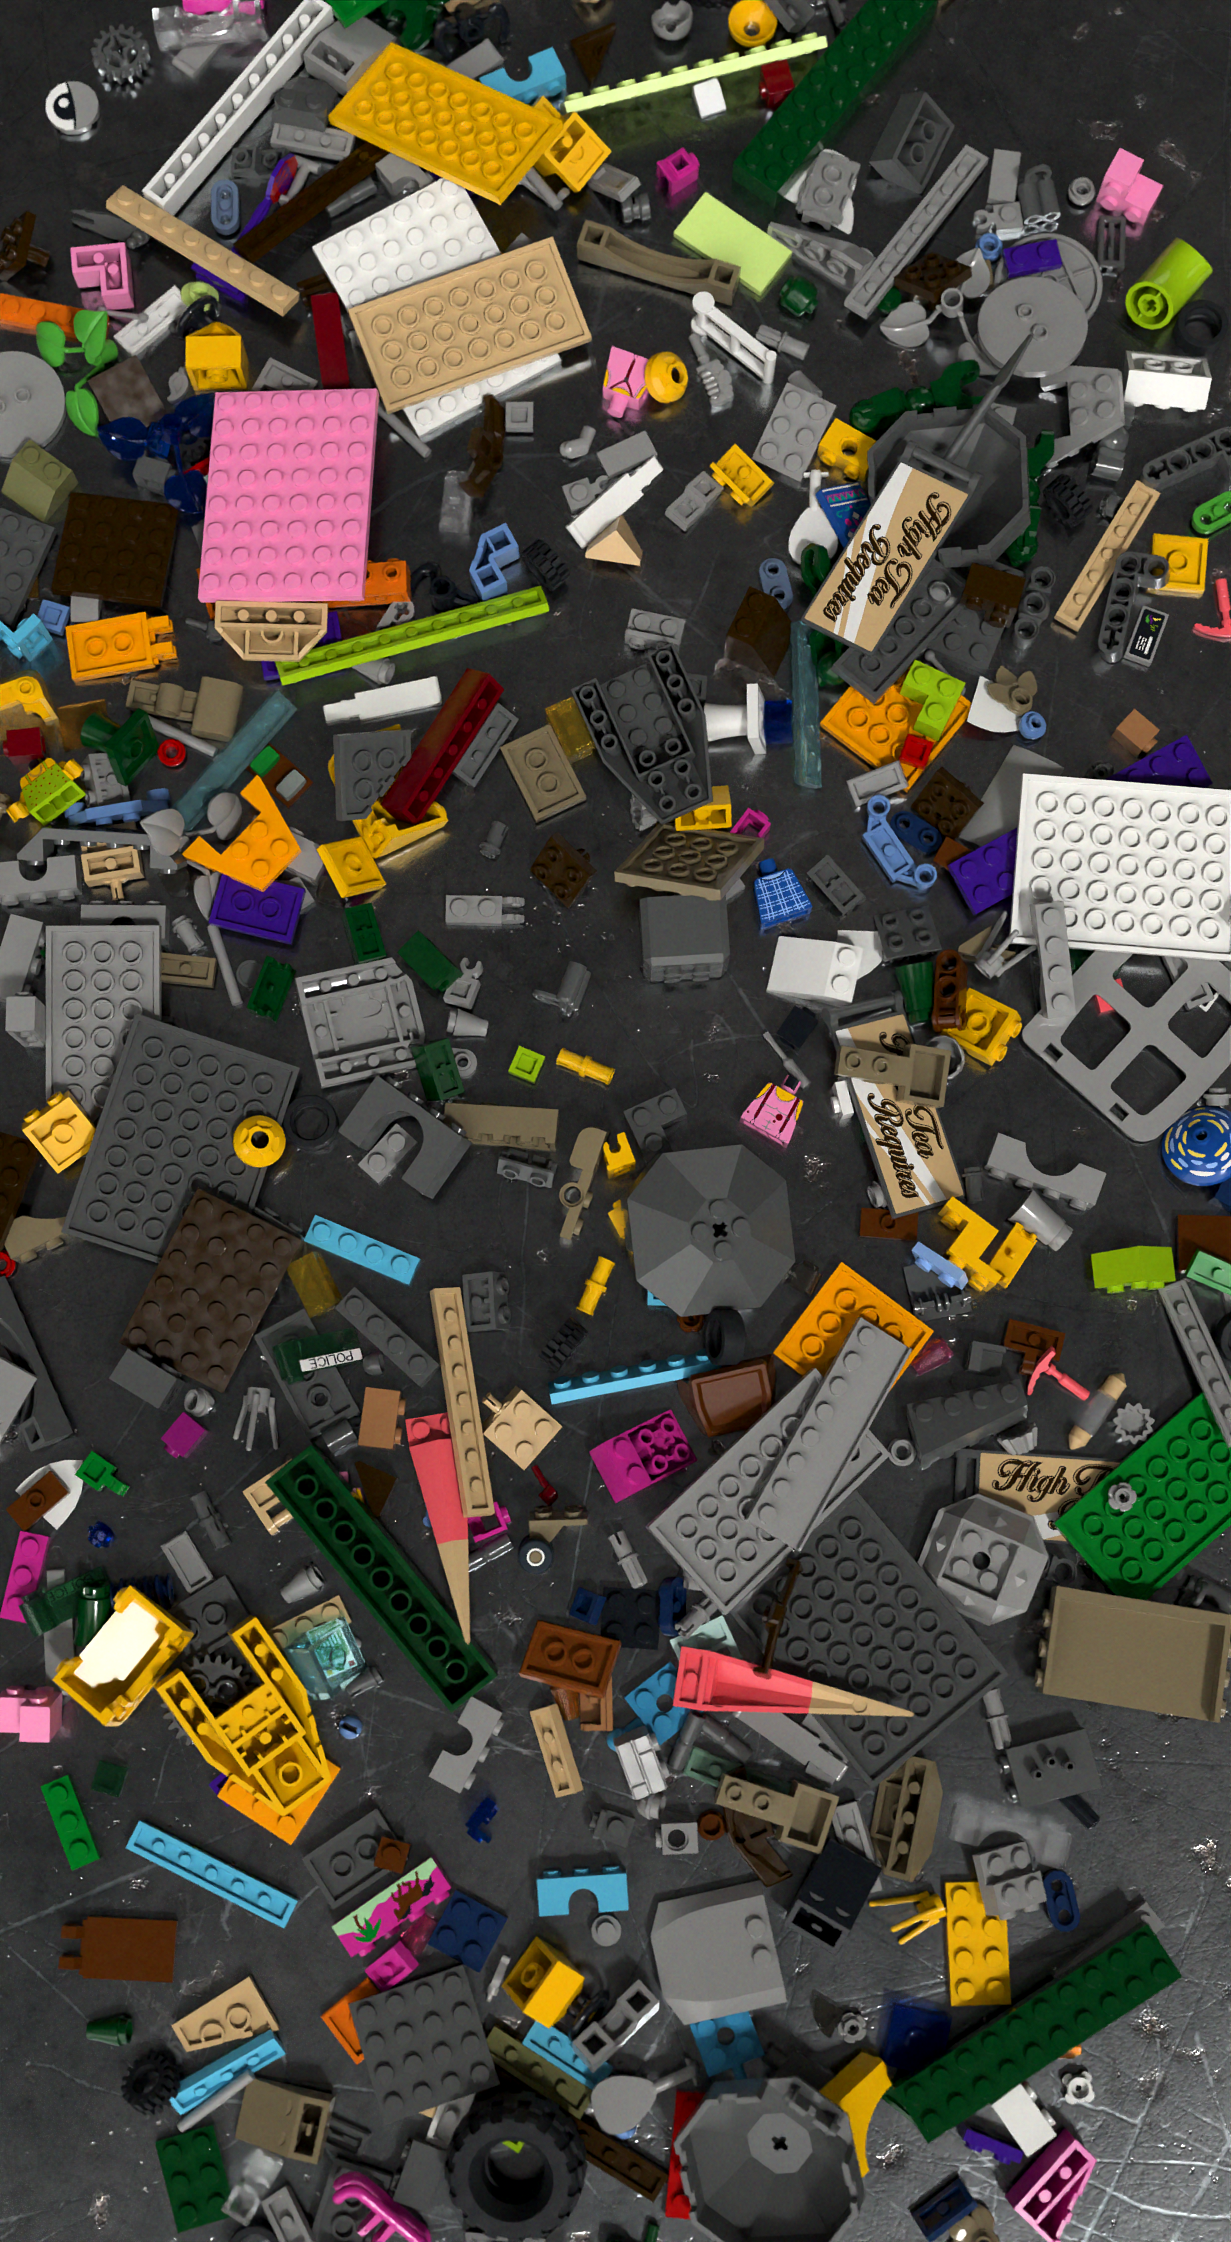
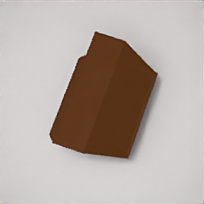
M773 1354L741 1360L737 1365H722L720 1369L693 1374L689 1378L676 1380L680 1399L700 1432L707 1437L750 1428L775 1404L777 1373Z

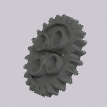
M206 1652L204 1660L200 1661L197 1654H195L192 1665L185 1659L183 1660L182 1666L184 1670L182 1672L189 1682L195 1677H200L206 1682L204 1689L195 1691L205 1705L207 1696H213L214 1702L211 1707L207 1706L212 1715L224 1712L229 1708L227 1705L220 1703L235 1704L255 1689V1683H246L250 1678V1672L240 1674L243 1667L242 1663L235 1667L231 1666L233 1657L230 1656L226 1662H222L221 1653H218L216 1659L211 1660L209 1652ZM224 1683H230L234 1686L235 1692L232 1695L225 1696L219 1691V1687ZM162 1701L161 1707L168 1708L165 1702ZM170 1710L166 1711L163 1714V1719L172 1718L168 1729L178 1728L176 1739L186 1735V1745L191 1744L192 1740Z

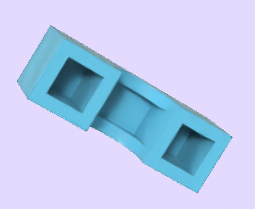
M553 47L528 57L529 73L531 76L524 81L518 82L510 79L505 69L501 68L480 77L479 82L531 106L540 96H555L565 89L566 73Z
M620 1866L602 1867V1872H591L590 1868L573 1869V1874L562 1875L561 1870L543 1871V1876L537 1877L539 1916L568 1915L569 1898L579 1889H588L596 1895L599 1912L629 1910L626 1870H620Z

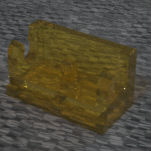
M573 696L545 708L546 719L551 725L570 765L593 753L592 749L596 748L595 743Z
M311 1252L289 1264L287 1272L310 1318L317 1315L321 1316L333 1310L343 1300L320 1252Z

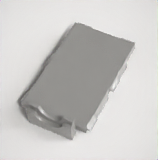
M824 151L819 153L811 176L808 175L807 185L801 202L798 201L796 206L797 212L803 214L802 222H817L826 230L831 229V224L838 226L842 223L844 218L842 214L848 199L852 197L854 192L852 187L859 172L860 163L849 162V158L832 153V156Z

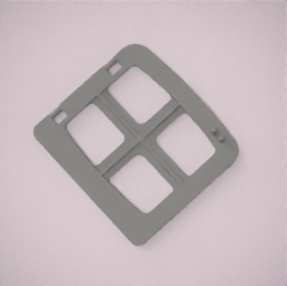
M1094 951L1072 975L1076 1015L1093 995H1098L1129 1023L1130 1031L1094 1070L1088 1069L1061 1044V1036L1076 1015L1047 1019L1042 1017V1011L1040 1010L1024 1027L1021 1037L1028 1047L1052 1066L1061 1077L1103 1115H1106L1125 1135L1134 1141H1151L1161 1135L1182 1116L1231 1064V1025L1204 1058L1199 1057L1168 1027L1169 1020L1203 983H1208L1231 1004V971L1218 960L1179 957L1187 964L1186 971L1152 1007L1148 1008L1141 1005L1113 979V973L1133 954ZM1049 1044L1062 1054L1057 1062L1044 1051ZM1153 1045L1180 1068L1186 1077L1158 1106L1147 1115H1140L1112 1091L1111 1084L1145 1046ZM1115 1103L1128 1114L1122 1121L1110 1111Z

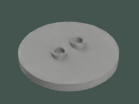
M1040 233L1027 236L1011 246L1016 247L1057 239L1062 260L1061 269L1008 279L1002 256L995 272L993 291L1000 285L1017 278H1047L1064 285L1077 296L1085 309L1087 321L1094 315L1102 295V275L1093 255L1076 240L1055 233Z
M1042 277L1017 278L997 287L984 301L977 324V334L982 350L1001 369L1029 334L1033 335L1029 346L1013 372V375L1031 378L1055 374L1073 363L1084 347L1088 330L1087 315L1077 296L1064 285Z
M7 351L0 352V457L14 458L29 439L41 448L53 440L60 431L65 419L66 394L58 375L45 361L25 352Z

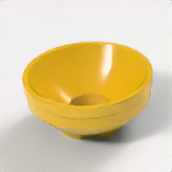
M742 0L738 2L730 11L728 18L731 36L736 42L746 47H758L766 44L773 37L777 26V17L763 0ZM749 25H755L760 32L756 36H748L744 29Z
M660 352L654 354L648 360L644 378L651 396L661 403H670L681 398L685 393L688 383L687 369L681 358L672 352ZM674 367L680 375L678 383H675L672 379L671 372Z
M262 1115L251 1116L242 1121L235 1130L233 1137L235 1153L241 1161L249 1166L260 1168L272 1165L281 1157L285 1149L284 1131L279 1123L270 1117ZM259 1131L264 1132L269 1139L267 1146L261 1149L254 1147L251 1143L252 1135Z

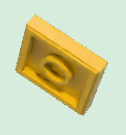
M1153 533L1150 554L1164 557L1169 564L1170 573L1168 584L1155 590L1203 594L1205 591L1208 539ZM1157 568L1153 569L1150 574L1159 576L1164 571Z
M361 836L322 844L316 849L341 898L379 890L386 885Z

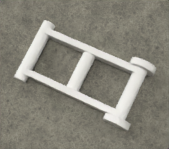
M705 291L697 293L692 302L693 309L697 312V315L691 322L693 333H698L699 336H710L761 377L765 384H771L774 379L776 353L768 350L714 306V297L710 293ZM713 322H715L718 326H720L723 330L730 334L731 337H729L726 333H724L721 329L714 325ZM741 344H742L743 346H745L748 350H750L753 354H755L758 358H760V359H761L763 362H765V363L763 364L761 361H759L756 357H754L751 353H749L746 349H744V348L741 346Z

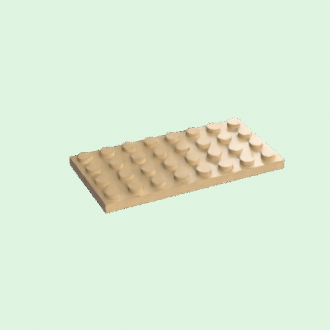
M553 236L348 309L350 320L387 415L592 340Z

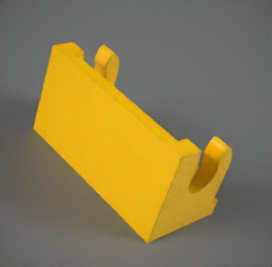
M625 1132L617 1134L618 1150L613 1149L611 1152L607 1142L603 1145L608 1179L635 1170L636 1161Z
M1018 1222L1011 1227L987 1264L1002 1275L998 1284L1004 1288L1008 1287L1037 1242V1236L1034 1233L1029 1234L1026 1232L1024 1226Z

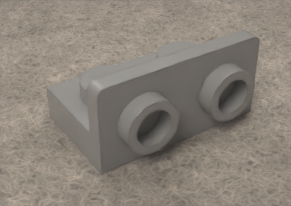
M632 608L628 627L625 631V643L629 644L632 648L642 650L645 647L658 649L672 642L677 654H679L686 619Z
M107 753L88 754L80 765L84 769L80 778L85 782L86 806L93 808L131 801L128 786L126 787L117 782Z

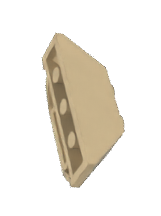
M216 600L215 630L244 661L300 662L327 633L328 603Z

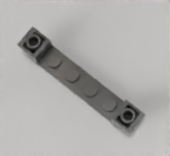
M53 824L42 828L17 853V860H27V865L37 866L44 865V861L47 858L54 857V844L68 845L70 841H80V846L89 847L97 846L98 842L106 843L107 848H123V844H131L133 849L136 850L150 849V868L160 869L162 874H176L178 869L187 866V860L178 850L170 856L158 854L153 848L146 831L141 829Z

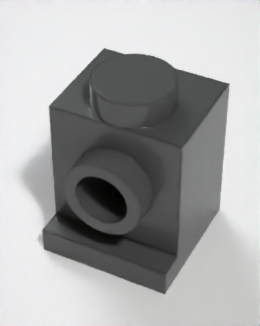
M141 450L132 475L138 486L168 494L170 487L175 486L177 482L178 470L172 469L171 464L166 459L157 456L150 458L147 451Z

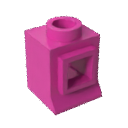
M682 147L669 157L657 162L656 176L659 180L664 176L669 181L668 192L673 196L698 179L699 161L694 153L690 152L688 154ZM682 164L684 168L678 171L676 167Z
M748 807L730 833L743 835V831L750 825L759 831L756 837L764 838L770 830L771 823L763 812L757 809L753 811Z
M497 1501L493 1503L494 1514L499 1525L489 1530H485L481 1520L482 1516L468 1517V1523L474 1535L475 1543L509 1529L506 1523L511 1522V1518L505 1505L499 1507Z

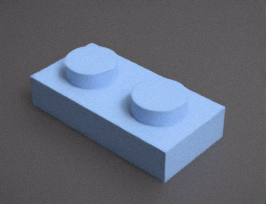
M919 1241L912 1249L916 1260L915 1264L925 1272L932 1270L938 1274V1279L948 1287L952 1288L955 1285L962 1290L968 1282L965 1271Z

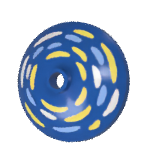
M1216 1106L1195 1107L1187 1110L1166 1129L1162 1140V1155L1165 1164L1174 1176L1183 1182L1197 1186L1215 1185L1231 1178L1230 1111ZM1200 1135H1207L1204 1140H1198Z

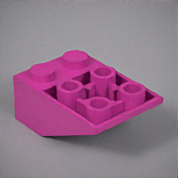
M671 1409L589 1451L615 1504L698 1461Z

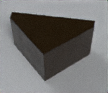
M357 1461L354 1464L372 1514L379 1518L383 1515L399 1478L362 1461Z

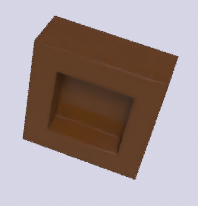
M382 1835L373 1866L402 1874L411 1843Z

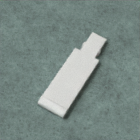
M655 456L650 457L643 465L637 467L630 476L628 473H624L565 526L581 549L585 548L642 497L643 493L640 490L649 485L651 480L663 471V467Z
M433 676L355 693L356 699L342 700L338 703L324 705L323 710L326 723L346 721L355 717H360V721H366L439 706L443 704L438 678Z

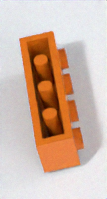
M396 558L379 563L367 560L364 601H298V603H328V608L391 604L392 602H411L410 569L406 561Z

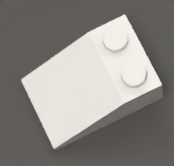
M779 936L767 991L838 1007L851 1004L864 948L833 941Z

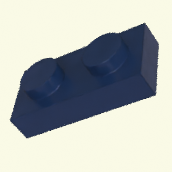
M958 2178L912 2213L911 2216L929 2242H933L976 2209L978 2204L961 2179Z

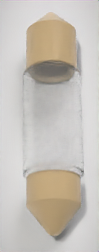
M1123 1373L1109 1375L1101 1388L1095 1392L1068 1434L1070 1449L1073 1450L1086 1446L1090 1438L1094 1437L1116 1405L1117 1399L1126 1388Z

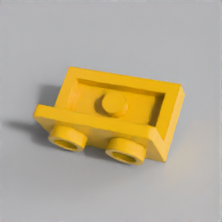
M734 444L717 463L712 462L709 465L715 471L712 477L721 486L727 483L733 489L730 495L741 506L746 503L753 507L775 484L737 444Z

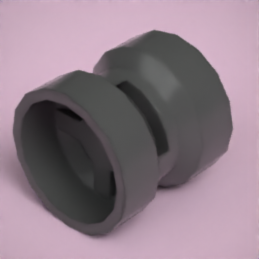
M647 192L639 193L634 197L628 196L623 202H620L623 223H631L634 219H641L642 221L651 219Z

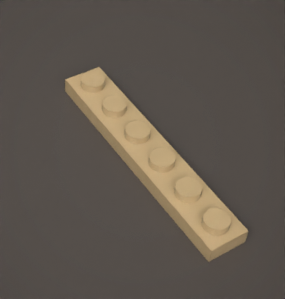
M1136 480L1054 619L1077 632L1079 631L1114 573L1118 557L1127 551L1161 493Z

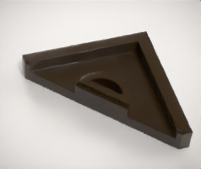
M615 22L570 40V47L590 87L596 81L616 32Z

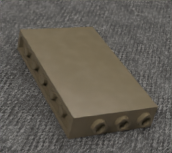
M1052 1586L1049 1609L1044 1610L1042 1626L1046 1627L1045 1639H1040L1038 1655L1042 1657L1041 1669H1036L1034 1685L1038 1686V1693L1220 1723V1717H1224L1226 1712V1699H1223L1224 1687H1228L1230 1680V1670L1226 1669L1227 1659L1231 1657L1230 1614Z

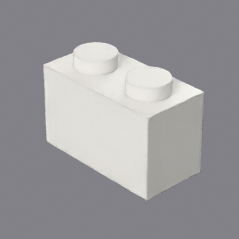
M1026 2082L1023 2085L1020 2083L990 2104L1024 2153L1029 2157L1056 2136V2133L1051 2128L1056 2123L1045 2108L1041 2111L1037 2108L1033 2101L1038 2097Z

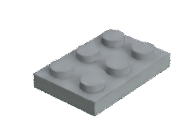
M787 382L751 459L802 483L804 472H807L837 406Z

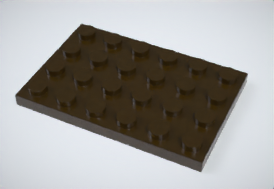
M198 1187L118 1343L134 1351L139 1347L152 1355L153 1360L161 1364L165 1363L179 1373L220 1393H224L302 1238Z

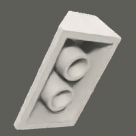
M1125 351L1122 380L1124 402L1134 406L1152 404L1160 409H1169L1170 406L1181 407L1182 410L1188 412H1196L1197 409L1205 410L1212 380L1207 359Z

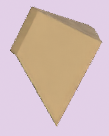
M620 515L588 544L585 558L640 566L643 551L624 516Z

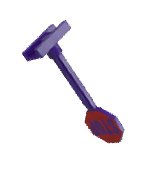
M292 153L279 160L270 175L264 200L258 205L237 240L264 221L271 205L279 201L281 194L286 195L294 180L298 166L296 156ZM233 246V248L231 249V251H232L233 253L237 254L238 256L242 257L241 255H239V254L236 252V250H235V248H234V246ZM195 262L193 263L191 269L197 272L195 276L197 279L213 286L216 290L239 303H243L247 294Z

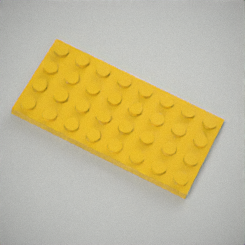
M390 42L328 115L330 124L499 205L504 202L564 129L562 120L393 42Z

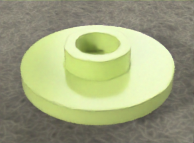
M190 282L181 289L180 297L187 307L206 295H211L216 298L217 302L219 301L217 290L204 282ZM210 304L205 305L204 311L209 310Z

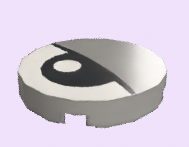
M67 81L57 85L50 92L46 99V113L50 123L62 133L79 135L90 130L95 120H98L100 104L95 92L88 85L79 81Z

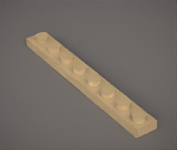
M121 186L106 200V209L281 316H284L299 301V292L127 187Z
M460 1287L434 1288L430 1291L463 1517L490 1516L495 1513L461 1289Z

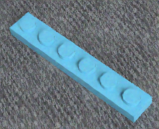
M701 1349L694 1354L684 1356L682 1354H674L664 1360H644L638 1365L628 1367L618 1365L607 1371H588L581 1376L571 1378L561 1376L554 1379V1381L548 1382L551 1403L557 1404L685 1379L693 1374L720 1369L722 1365H713L708 1359L706 1350Z
M139 1820L126 1846V1849L282 1928L286 1927L299 1900L143 1820Z

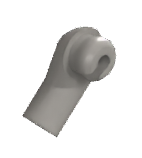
M584 426L578 439L565 441L560 445L561 455L568 458L586 455L589 452L596 430L592 427Z

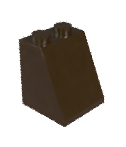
M136 355L87 381L88 388L94 395L120 442L126 440L129 444L142 437L141 430L150 427L153 431L159 428L160 425L166 424L164 418L169 416Z
M749 586L726 634L724 650L725 658L773 679L797 631L774 596Z

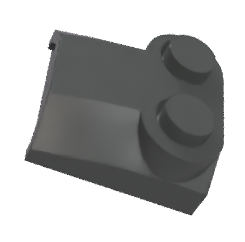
M301 76L295 77L287 81L282 90L276 93L272 122L325 133L329 122L328 115L334 108L338 92L325 81Z

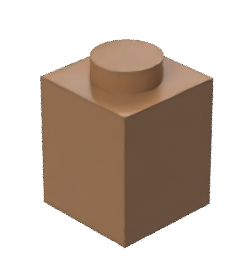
M1134 708L1115 729L1111 737L1137 758L1143 751L1148 754L1158 741L1155 737L1160 730Z

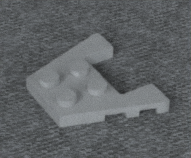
M1068 366L1055 374L1040 377V386L1045 392L1068 386L1070 435L1054 439V455L1045 465L1049 469L1059 465L1058 462L1065 457H1072L1079 453V449L1090 442L1095 443L1125 425L1122 372L1118 369Z

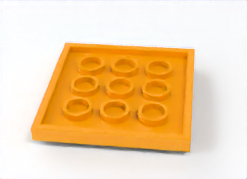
M910 666L875 704L850 686L823 718L819 726L875 769L898 761L907 734L932 741L934 744L925 767L926 770L967 720L972 703L964 696H960L939 741L914 731L916 720L924 705L900 694L902 685L911 668ZM901 763L909 787L902 790L907 793L925 770Z
M841 1262L772 1354L802 1377L811 1368H816L824 1377L858 1317H861L907 1347L912 1348L909 1357L892 1385L893 1387L934 1331Z

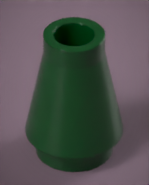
M122 2015L99 2021H89L86 2028V2037L88 2040H96L122 2047L124 2044H129L132 2040V2019Z

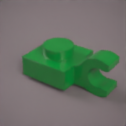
M95 1451L90 1452L75 1473L77 1477L101 1492L104 1486H107L119 1496H124L130 1488L126 1483L113 1476L117 1467Z

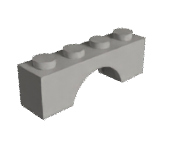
M1056 900L1029 904L1032 932L1036 940L1040 961L1041 980L1039 993L1042 1017L1051 1019L1076 1015L1064 901Z
M1001 1133L994 1137L983 1168L988 1170L989 1175L1000 1180H1005V1177L1016 1181L1015 1185L1027 1190H1031L1034 1187L1042 1190L1043 1196L1053 1200H1059V1197L1070 1201V1206L1080 1210H1086V1207L1091 1209L1095 1206L1106 1176L1105 1172L1081 1163L1064 1175L1050 1176L1043 1174L1030 1163L1026 1153L1025 1142Z

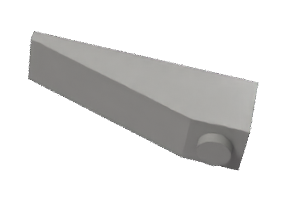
M770 222L768 225L767 234L790 249L794 257L849 292L853 290L876 260L868 249L860 248L853 243Z

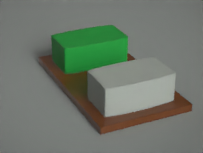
M270 742L245 767L253 777L258 775L265 787L288 809L313 784L303 772Z

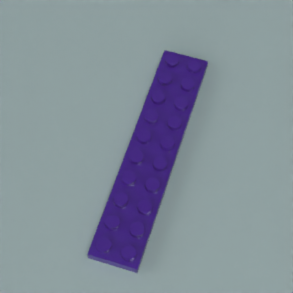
M1187 735L1104 779L1206 788L1213 784ZM1017 828L947 865L973 915L1012 895Z

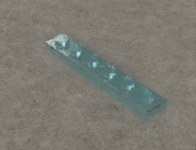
M799 620L791 623L790 636L794 709V774L796 784L816 789L822 787L819 692L816 667L812 663L809 636L815 629L803 624Z
M274 690L170 808L179 811L185 822L184 832H190L207 813L210 800L218 793L225 792L297 711V708L278 690Z

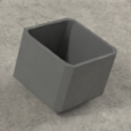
M726 894L721 900L715 901L693 895L659 896L640 899L639 921L643 975L649 981H664L665 983H676L682 979L706 981L709 978L721 977L727 971L730 946Z

